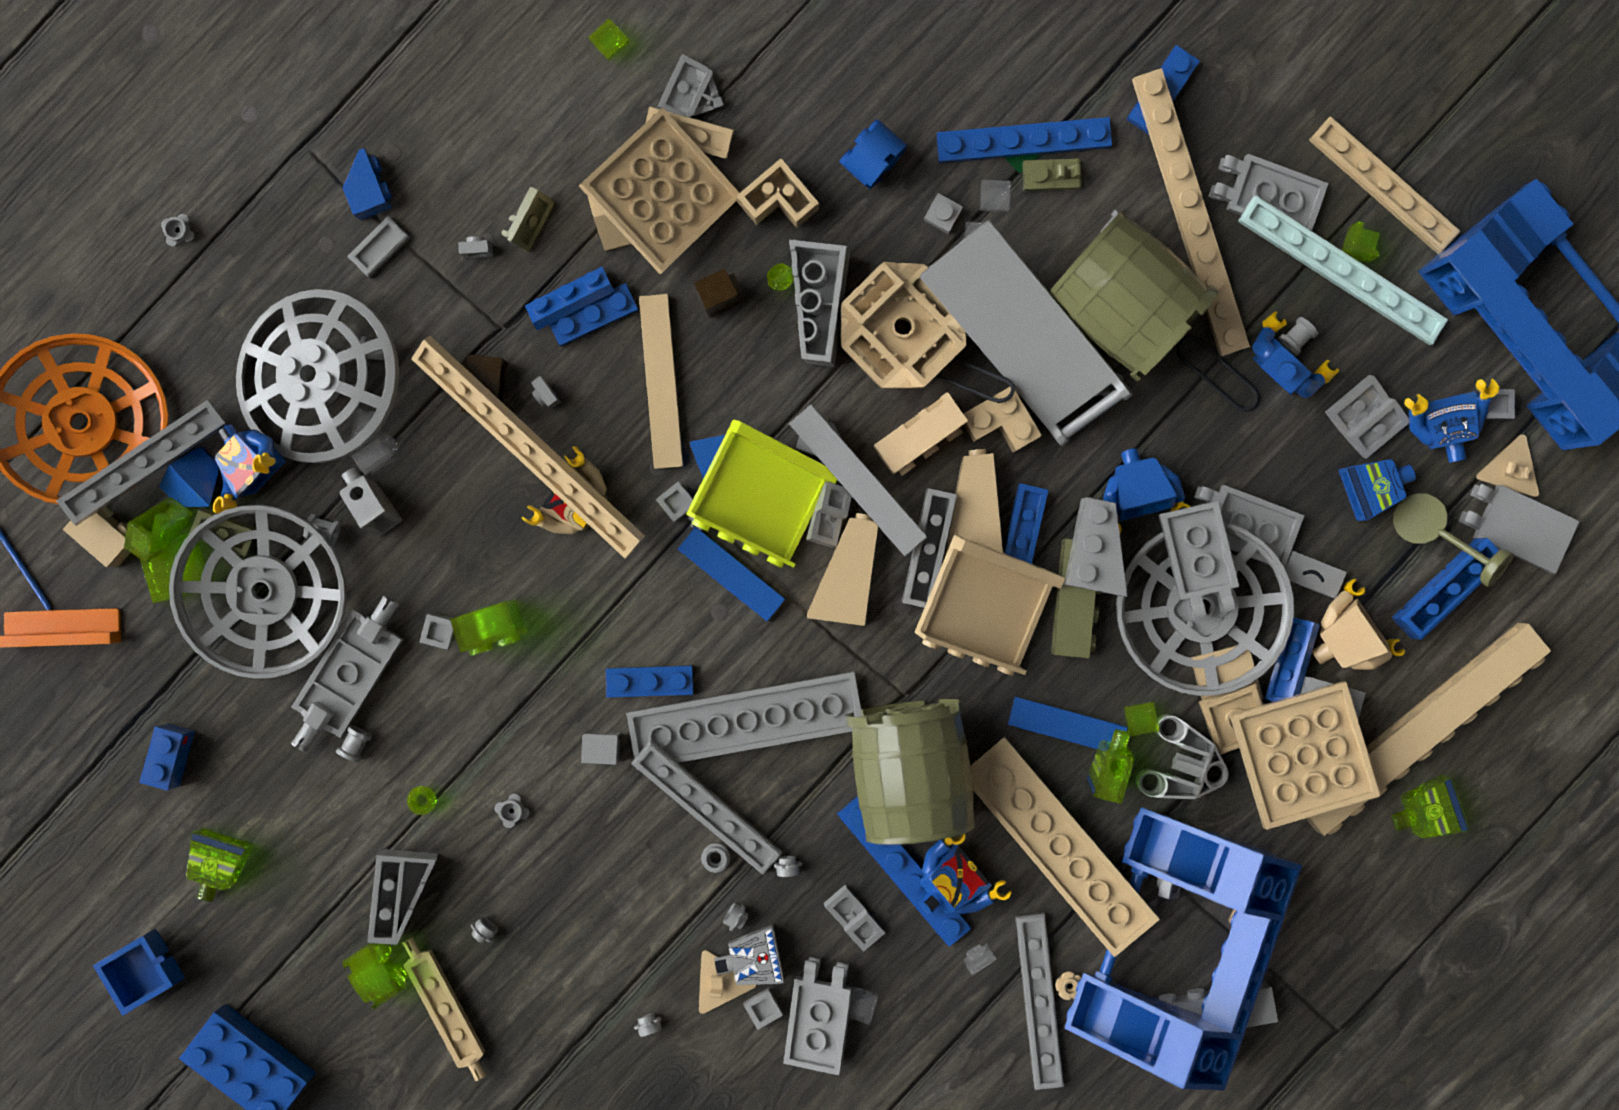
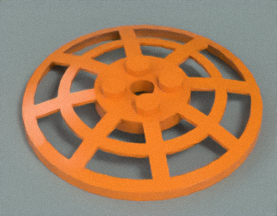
M70 333L51 336L34 342L20 350L0 370V402L17 408L15 429L19 441L18 444L4 449L0 448V471L15 486L27 494L47 503L59 505L56 500L61 498L58 494L64 481L85 482L109 466L103 450L109 446L112 440L129 444L124 453L119 457L121 458L149 439L142 436L144 417L140 404L141 400L155 393L161 415L160 431L169 426L167 399L160 382L149 366L138 355L125 346L104 337ZM67 345H92L99 347L95 364L73 362L57 366L49 350ZM111 351L133 363L145 375L149 383L133 390L120 375L108 369L107 365ZM38 355L46 371L29 384L22 396L3 391L13 374L28 360ZM72 372L92 373L87 388H69L63 374ZM104 377L116 383L126 395L110 403L99 393ZM52 380L58 393L50 399L47 405L31 401L37 391L48 381ZM130 406L133 408L135 419L133 433L117 428L116 413ZM27 412L42 416L43 434L28 439L25 426ZM77 415H85L87 417L88 424L84 429L76 430L73 428L72 421ZM51 444L63 454L57 468H54L44 462L34 450ZM25 454L37 468L52 476L46 491L43 492L24 481L11 468L7 460ZM91 456L98 471L84 474L69 473L75 457Z

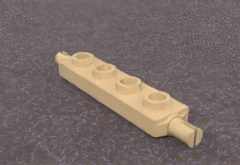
M414 937L407 939L402 944L410 958L403 966L458 1068L468 1066L475 1081L482 1079L486 1076V1073L478 1060L485 1053V1049L432 950L420 952Z

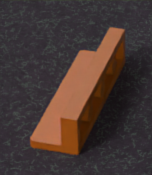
M120 609L5 612L4 635L0 636V648L121 643Z

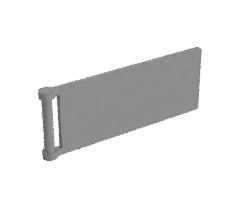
M986 221L921 273L920 278L999 372L1013 382L1015 391L1043 422L1061 446L1068 443L1072 435L1120 400H1127L1133 395L1128 385L1116 374L991 221ZM1111 383L1116 388V390L1064 428L1057 425L1058 422Z

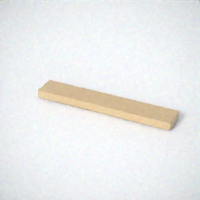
M1331 116L1309 139L1313 145L1437 254L1442 253L1460 232L1455 225Z
M668 294L639 296L654 469L683 467Z

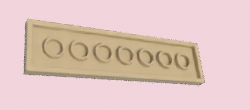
M1005 737L970 766L974 792L1114 957L1160 920Z

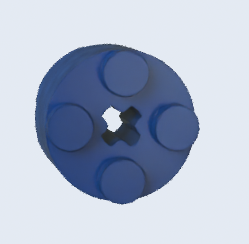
M876 119L868 129L865 128L854 141L856 146L852 150L849 149L840 159L839 163L871 190L880 182L881 177L895 165L908 145L883 122Z

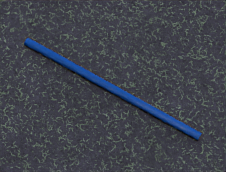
M0 528V540L46 610L52 609V606Z

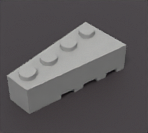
M789 240L795 285V302L798 313L801 358L806 364L835 367L841 325V303L844 301L850 251L847 246Z

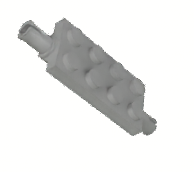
M383 595L371 617L364 615L356 609L351 610L291 708L302 714L304 717L303 721L305 722L295 739L291 742L294 747L299 745V750L308 752L319 731L327 730L339 738L345 735L348 726L355 719L404 640L388 630L386 626L394 611L400 605L398 602H392L390 597Z

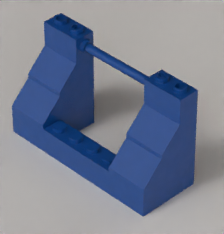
M1535 179L1524 185L1444 249L1442 253L1419 269L1418 272L1453 316L1475 308L1537 384L1542 393L1526 406L1561 450L1600 445L1619 430V331L1582 360L1566 346L1567 341L1560 332L1554 331L1549 325L1546 314L1540 308L1535 307L1528 299L1529 294L1522 285L1516 284L1514 280L1522 274L1549 243L1552 246L1556 244L1557 248L1618 323L1619 303L1565 238L1567 236L1565 231L1573 225L1569 219L1568 211L1555 202L1551 197L1550 189L1544 183Z
M1141 807L1134 819V829L1130 840L1125 845L1122 860L1123 863L1132 866L1131 872L1134 874L1132 875L1130 885L1139 894L1144 877L1148 878V875L1151 874L1237 910L1231 919L1232 927L1228 939L1224 941L1221 948L1222 957L1219 965L1212 974V986L1209 994L1203 1000L1202 1015L1112 982L1111 972L1117 956L1114 957L1107 949L1100 971H1096L1095 974L1083 973L1082 978L1078 981L1076 986L1077 993L1073 1005L1067 1012V1022L1064 1029L1182 1089L1225 1091L1302 865L1190 825L1157 811Z

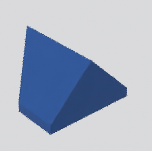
M200 446L169 464L159 487L178 507H209L220 468L212 456Z

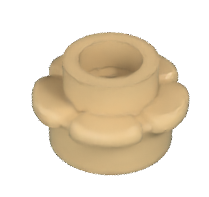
M1067 971L1056 980L1055 988L1059 991V996L1062 999H1075L1077 993L1076 986L1081 976ZM1072 984L1073 987L1069 989L1067 988V985Z

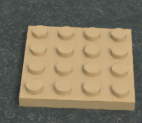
M663 107L579 185L659 274L664 272L737 201L736 196L739 194L737 189Z
M1342 681L1230 714L1264 829H1271L1380 796L1347 682Z

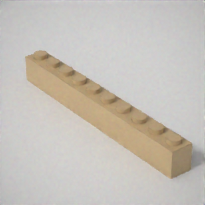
M1515 624L1366 746L1380 795L1387 790L1388 787L1386 785L1391 781L1404 777L1410 771L1409 767L1417 760L1422 761L1430 756L1435 745L1451 739L1455 734L1454 730L1461 724L1465 725L1473 721L1478 715L1476 712L1484 705L1489 706L1495 703L1500 698V692L1507 687L1511 688L1517 685L1523 679L1522 674L1529 669L1537 668L1545 661L1544 657L1551 650L1530 624ZM1368 800L1308 817L1306 820L1316 832L1323 836L1326 834L1331 835L1342 827L1341 822L1348 816H1355L1365 808L1364 803Z

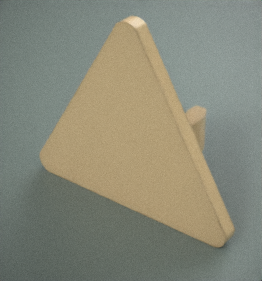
M1519 435L1476 475L1477 479L1496 486L1502 485L1531 497L1539 495L1528 441L1525 435Z
M703 950L701 957L699 1012L701 1014L756 987V985H736L734 972L717 975L714 958L718 956L708 950Z

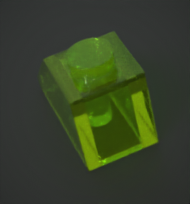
M167 498L128 522L124 548L145 563L149 562L170 547L192 517L193 512L173 498Z

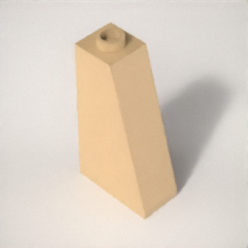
M986 449L969 450V456L962 458L955 492L957 497L943 561L954 535L1003 553L994 454H986Z
M856 513L855 519L849 518L810 605L807 618L865 626L878 525L869 515Z

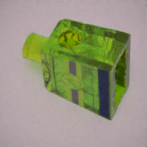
M1115 729L1111 742L1100 741L1086 779L1094 797L1122 804L1134 763V756L1128 748L1132 736L1130 733Z
M1442 774L1404 793L1401 796V800L1405 810L1391 814L1392 823L1397 831L1411 827L1413 834L1420 838L1469 831L1452 778Z
M205 828L192 832L186 877L188 880L200 883L196 898L202 901L213 902L217 889L227 890L234 886L254 844Z

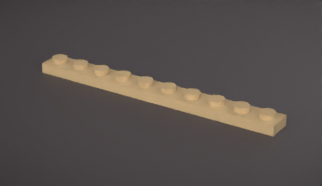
M1160 68L1134 77L1132 82L1192 271L1207 288L1212 285L1219 291L1217 297L1205 310L1220 356H1224L1248 348L1250 345L1163 70Z
M429 336L422 341L412 360L626 559L644 539L645 535L435 339Z

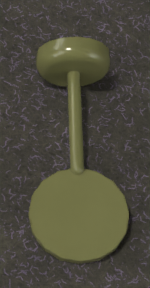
M1413 494L1403 499L1397 505L1393 515V524L1396 532L1405 541L1412 544H1427L1435 541L1440 536L1486 565L1480 575V581L1487 587H1491L1498 581L1513 559L1514 554L1506 549L1499 550L1489 559L1447 532L1445 528L1447 526L1448 514L1444 504L1434 496L1429 494Z

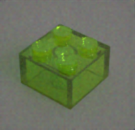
M516 600L504 601L450 619L460 653L469 651L470 656L492 650V643L495 642L500 647L520 641L519 635L526 633Z

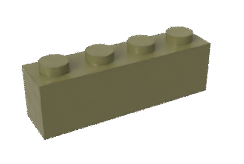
M1062 539L1058 575L1064 578L1073 539ZM1064 582L1061 589L1057 588L1051 654L1089 658L1090 652L1095 651L1096 635H1092L1093 623L1098 621L1099 607L1094 605L1095 594L1099 595L1100 592L1064 585Z

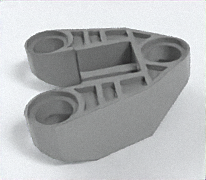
M1165 714L1156 720L1154 728L1160 738L1183 749L1203 755L1202 760H1198L1178 752L1173 757L1171 769L1196 777L1194 782L1170 773H1163L1149 768L1143 769L1136 777V786L1142 793L1156 798L1197 799L1222 787L1226 783L1229 775L1228 769L1214 743L1176 716ZM1168 719L1176 723V731L1170 736L1164 735L1161 731L1162 723ZM1212 766H1218L1222 772L1220 779L1215 782H1210L1207 779V772ZM1148 774H1154L1158 780L1157 786L1152 790H1146L1142 785L1143 778Z

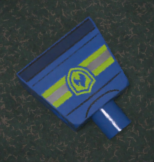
M1392 459L1338 469L1357 521L1368 520L1405 499L1406 493L1403 485L1416 480L1415 472L1411 465L1408 464L1396 469Z

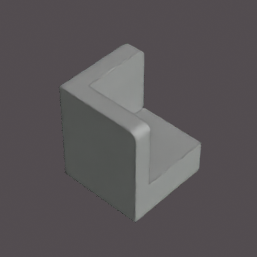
M436 613L427 614L420 643L449 650L455 628L460 626L461 620Z
M585 733L582 736L581 763L616 765L620 758L621 733Z

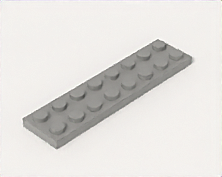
M854 672L626 713L634 758L652 740L678 763L852 732V727L847 725L846 714L854 712V717H862Z

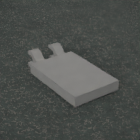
M1251 154L1245 155L1243 161L1230 155L1221 158L1218 170L1237 174L1238 177L1234 188L1219 182L1216 185H1212L1208 197L1229 202L1226 211L1241 216L1252 197L1258 196L1307 229L1313 230L1328 183Z
M1480 484V486L1474 485L1470 496L1488 503L1485 512L1481 517L1472 511H1462L1458 522L1476 530L1473 536L1474 539L1487 538L1499 550H1509L1514 554L1513 557L1550 574H1556L1580 521L1505 486L1497 485L1495 490L1483 484Z
M1221 485L1219 492L1204 486H1198L1194 498L1209 503L1218 501L1223 522L1242 528L1261 539L1275 553L1285 569L1304 515L1226 485ZM1226 533L1230 550L1239 553L1247 542ZM1258 551L1250 557L1269 565L1264 556Z
M1215 501L1160 514L1159 519L1179 601L1189 600L1192 619L1207 616L1202 595L1217 592L1221 612L1236 609L1231 589L1239 587L1219 502Z
M809 957V961H805L804 977L797 976L794 980L783 1064L840 1075L843 1066L853 987L845 986L849 964L837 962V965L833 967L832 983L817 980L821 959Z

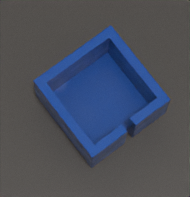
M157 929L148 932L93 965L122 1016L185 978L173 956L169 958L165 956L164 953L168 952L169 949Z

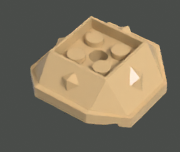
M883 262L841 303V348L881 389L924 388L966 347V331L920 278L921 273L928 268L925 264ZM901 320L907 321L910 324L911 331L908 334L901 335L896 332L895 324Z

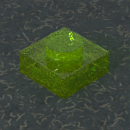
M610 18L588 37L589 41L608 62L630 43L629 39Z
M1154 702L1124 707L1128 733L1132 736L1159 731Z

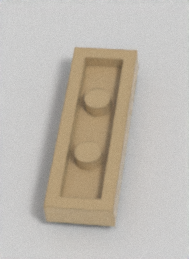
M649 107L646 122L660 109ZM667 111L704 153L725 159L728 158L734 129Z

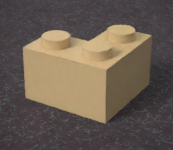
M781 158L736 196L738 204L756 225L777 207L783 211L796 228L819 210V202Z
M1008 387L1007 389L1001 391L993 397L1000 399L1008 396V394L1011 391V387ZM1016 391L1013 397L1006 402L996 403L986 400L964 413L968 420L964 427L973 442L999 428L1012 452H1015L1042 436Z

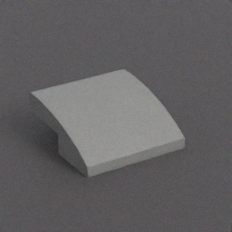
M1372 375L1364 378L1325 411L1337 429L1365 459L1409 423V418L1397 401L1389 398L1378 380Z

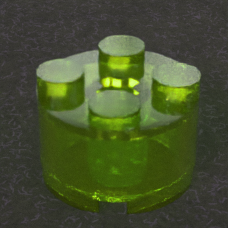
M368 943L342 962L344 969L348 966L350 967L352 973L347 977L353 988L365 1003H368L370 1000L373 1002L371 1008L374 1010L406 988L405 979L408 978V974L400 963L397 965L393 963L389 957L392 951L388 944Z

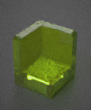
M1358 221L1348 228L1342 251L1354 259L1369 263L1379 257L1380 251L1375 250L1380 233L1364 229V223Z

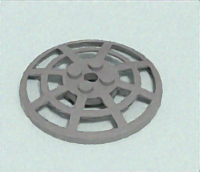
M320 289L301 291L287 296L264 312L250 329L242 345L236 371L237 397L241 412L250 429L262 433L250 413L259 406H262L268 417L279 427L283 428L280 445L274 443V448L283 457L307 463L336 461L363 448L385 424L394 406L399 383V362L395 344L386 325L379 316L366 304L347 294ZM312 297L337 300L328 316L312 313L296 316L293 303L300 299ZM347 306L354 308L366 318L375 330L378 338L361 344L355 333L346 324L339 321ZM283 309L285 322L269 335L262 347L253 344L265 323L276 312ZM310 322L323 323L316 339H302L298 325ZM334 328L345 336L351 348L338 352L327 343ZM287 331L291 345L281 356L269 351L275 341ZM379 350H383L386 369L382 397L365 391L368 379L366 355ZM248 355L257 358L254 376L257 394L246 400L244 377ZM354 359L357 361L358 371L355 387L345 383L346 373L344 365ZM267 362L276 366V383L264 389L263 369L264 363ZM310 367H314L316 371L315 378L308 382L305 377L306 371ZM280 394L290 403L286 419L277 414L269 403V400ZM339 394L350 397L351 399L345 408L336 417L332 418L327 406ZM360 402L377 408L366 427L352 440L345 443L337 427L341 426L353 415ZM301 408L316 410L322 424L315 426L297 425ZM294 433L308 436L326 433L334 449L319 453L292 451Z
M244 505L224 510L209 517L197 526L184 540L176 554L169 583L170 605L175 622L182 636L192 649L208 663L222 671L255 679L273 678L289 674L317 658L332 642L339 630L345 613L347 598L346 579L341 562L333 546L323 533L309 521L293 512L266 505ZM255 513L257 530L239 533L228 538L226 541H223L211 530L217 524L232 517ZM268 514L292 520L307 529L312 536L301 546L297 541L286 535L269 531ZM202 538L215 551L205 564L201 581H183V573L188 557L197 542ZM257 539L258 556L243 560L232 549L233 546L243 541ZM270 540L285 544L293 549L295 553L285 562L270 556ZM320 544L325 548L334 565L338 579V589L322 587L319 569L310 555ZM220 558H225L234 567L227 581H211L214 569ZM302 561L306 563L311 573L314 587L298 586L293 570ZM258 582L268 586L269 594L266 598H261L256 594L255 586ZM182 593H201L204 610L213 624V627L202 637H199L187 617ZM211 593L226 594L227 602L232 610L222 619L214 607ZM298 597L312 598L313 604L310 613L302 623L292 612V609ZM322 599L338 601L333 623L326 636L318 644L308 630L319 614ZM239 619L256 625L255 640L239 635L231 630L230 627ZM281 619L293 631L283 638L268 641L269 624ZM223 635L237 645L254 649L252 667L243 666L229 661L214 652L209 645ZM300 639L309 651L302 658L289 664L265 668L267 650L281 648Z
M1224 523L1226 533L1247 542L1236 556L1231 554L1236 573L1240 571L1244 575L1253 594L1237 597L1232 588L1231 592L1236 609L1221 612L1217 592L1202 595V599H1206L1210 604L1207 616L1192 619L1189 600L1179 601L1175 580L1166 572L1171 566L1169 557L1157 565L1146 556L1153 547L1165 540L1163 531L1140 548L1124 572L1126 591L1137 565L1151 575L1143 591L1141 609L1125 611V597L1117 595V622L1127 651L1136 664L1151 678L1165 687L1181 693L1198 696L1219 695L1233 692L1249 685L1262 676L1276 662L1285 648L1291 633L1294 617V597L1284 566L1275 553L1261 539L1231 524ZM1256 551L1264 556L1273 569L1281 592L1262 594V589L1256 576L1245 564ZM1159 581L1171 590L1167 599V605L1150 608L1151 595L1155 584ZM1282 604L1280 629L1273 645L1267 650L1254 640L1262 625L1264 606ZM1254 607L1253 621L1246 634L1234 625L1238 616V609ZM1169 618L1175 632L1166 644L1156 633L1152 619ZM1143 621L1149 638L1156 648L1160 650L1151 665L1142 658L1135 648L1128 633L1126 623ZM1226 634L1239 643L1228 653L1215 658L1212 655L1202 660H1193L1190 657L1175 652L1184 638L1200 642L1202 655L1212 653V641ZM1246 649L1261 659L1254 668L1244 675L1229 682L1219 684L1216 666L1234 660L1243 654ZM1172 659L1185 666L1204 668L1207 685L1197 686L1181 683L1164 676L1160 672L1168 660Z

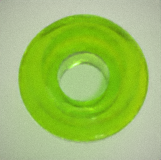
M783 263L774 265L767 273L768 285L774 291L785 290L794 281L792 268Z
M427 786L415 787L408 794L407 805L417 815L428 814L436 806V795ZM419 795H424L427 798L426 805H421L418 802Z

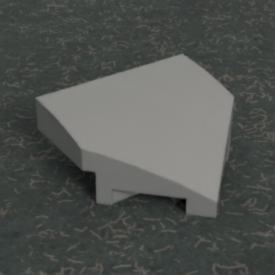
M682 54L657 108L661 109L663 107L666 111L692 118L722 107L723 102L721 96L719 97L713 80L712 70Z

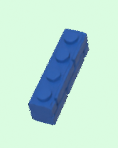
M1475 538L1469 544L1470 547L1489 559L1499 551L1487 538ZM1462 550L1445 566L1446 570L1442 569L1403 606L1404 609H1400L1391 618L1411 639L1422 640L1481 584L1480 575L1486 565Z

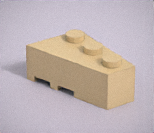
M947 392L939 400L920 411L915 417L902 424L873 447L890 472L894 475L899 471L902 476L916 466L913 461L919 456L923 455L926 459L938 451L939 448L936 444L946 438L950 442L962 434L963 431L960 427L968 420Z

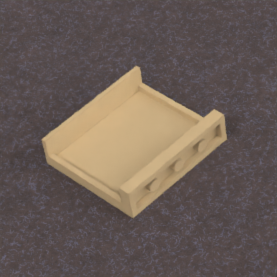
M954 535L915 633L923 638L922 644L938 650L940 646L948 648V653L956 657L964 658L966 654L973 657V662L982 666L989 667V664L992 663L998 666L997 670L1013 676L1014 672L1025 675L1027 671L1021 668L1020 664L1052 586L1061 589L1065 578L1047 569Z

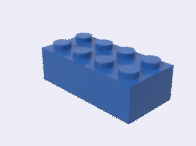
M226 1003L213 1012L179 1057L182 1062L245 1110H289L316 1074L309 1066Z

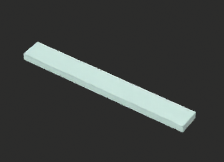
M1258 196L1252 197L1238 220L1239 223L1428 345L1434 344L1448 321L1447 318Z

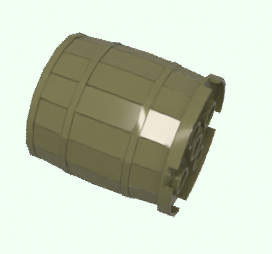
M1122 211L1104 228L1049 291L1079 329L1104 350L1107 355L1131 370L1130 376L1137 382L1141 379L1142 374L1146 375L1191 328L1188 324L1199 313L1202 315L1219 293L1212 285L1207 288L1191 271L1188 265L1181 261L1149 231L1136 224Z
M939 699L938 704L925 705V700L871 707L861 710L862 717H854V712L846 714L847 725L852 727V757L859 799L858 803L865 827L866 842L888 845L920 843L958 836L975 828L973 812L974 790L972 787L967 740L960 713L964 712L961 699Z

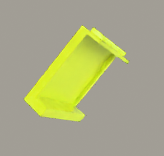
M733 420L686 514L694 518L693 525L707 532L712 527L719 531L718 537L732 544L737 539L744 543L742 549L756 556L761 551L769 555L768 562L780 568L783 567L784 563L794 568L795 563L791 562L790 559L814 513L824 483L831 482L836 484L837 478L825 465L740 421Z

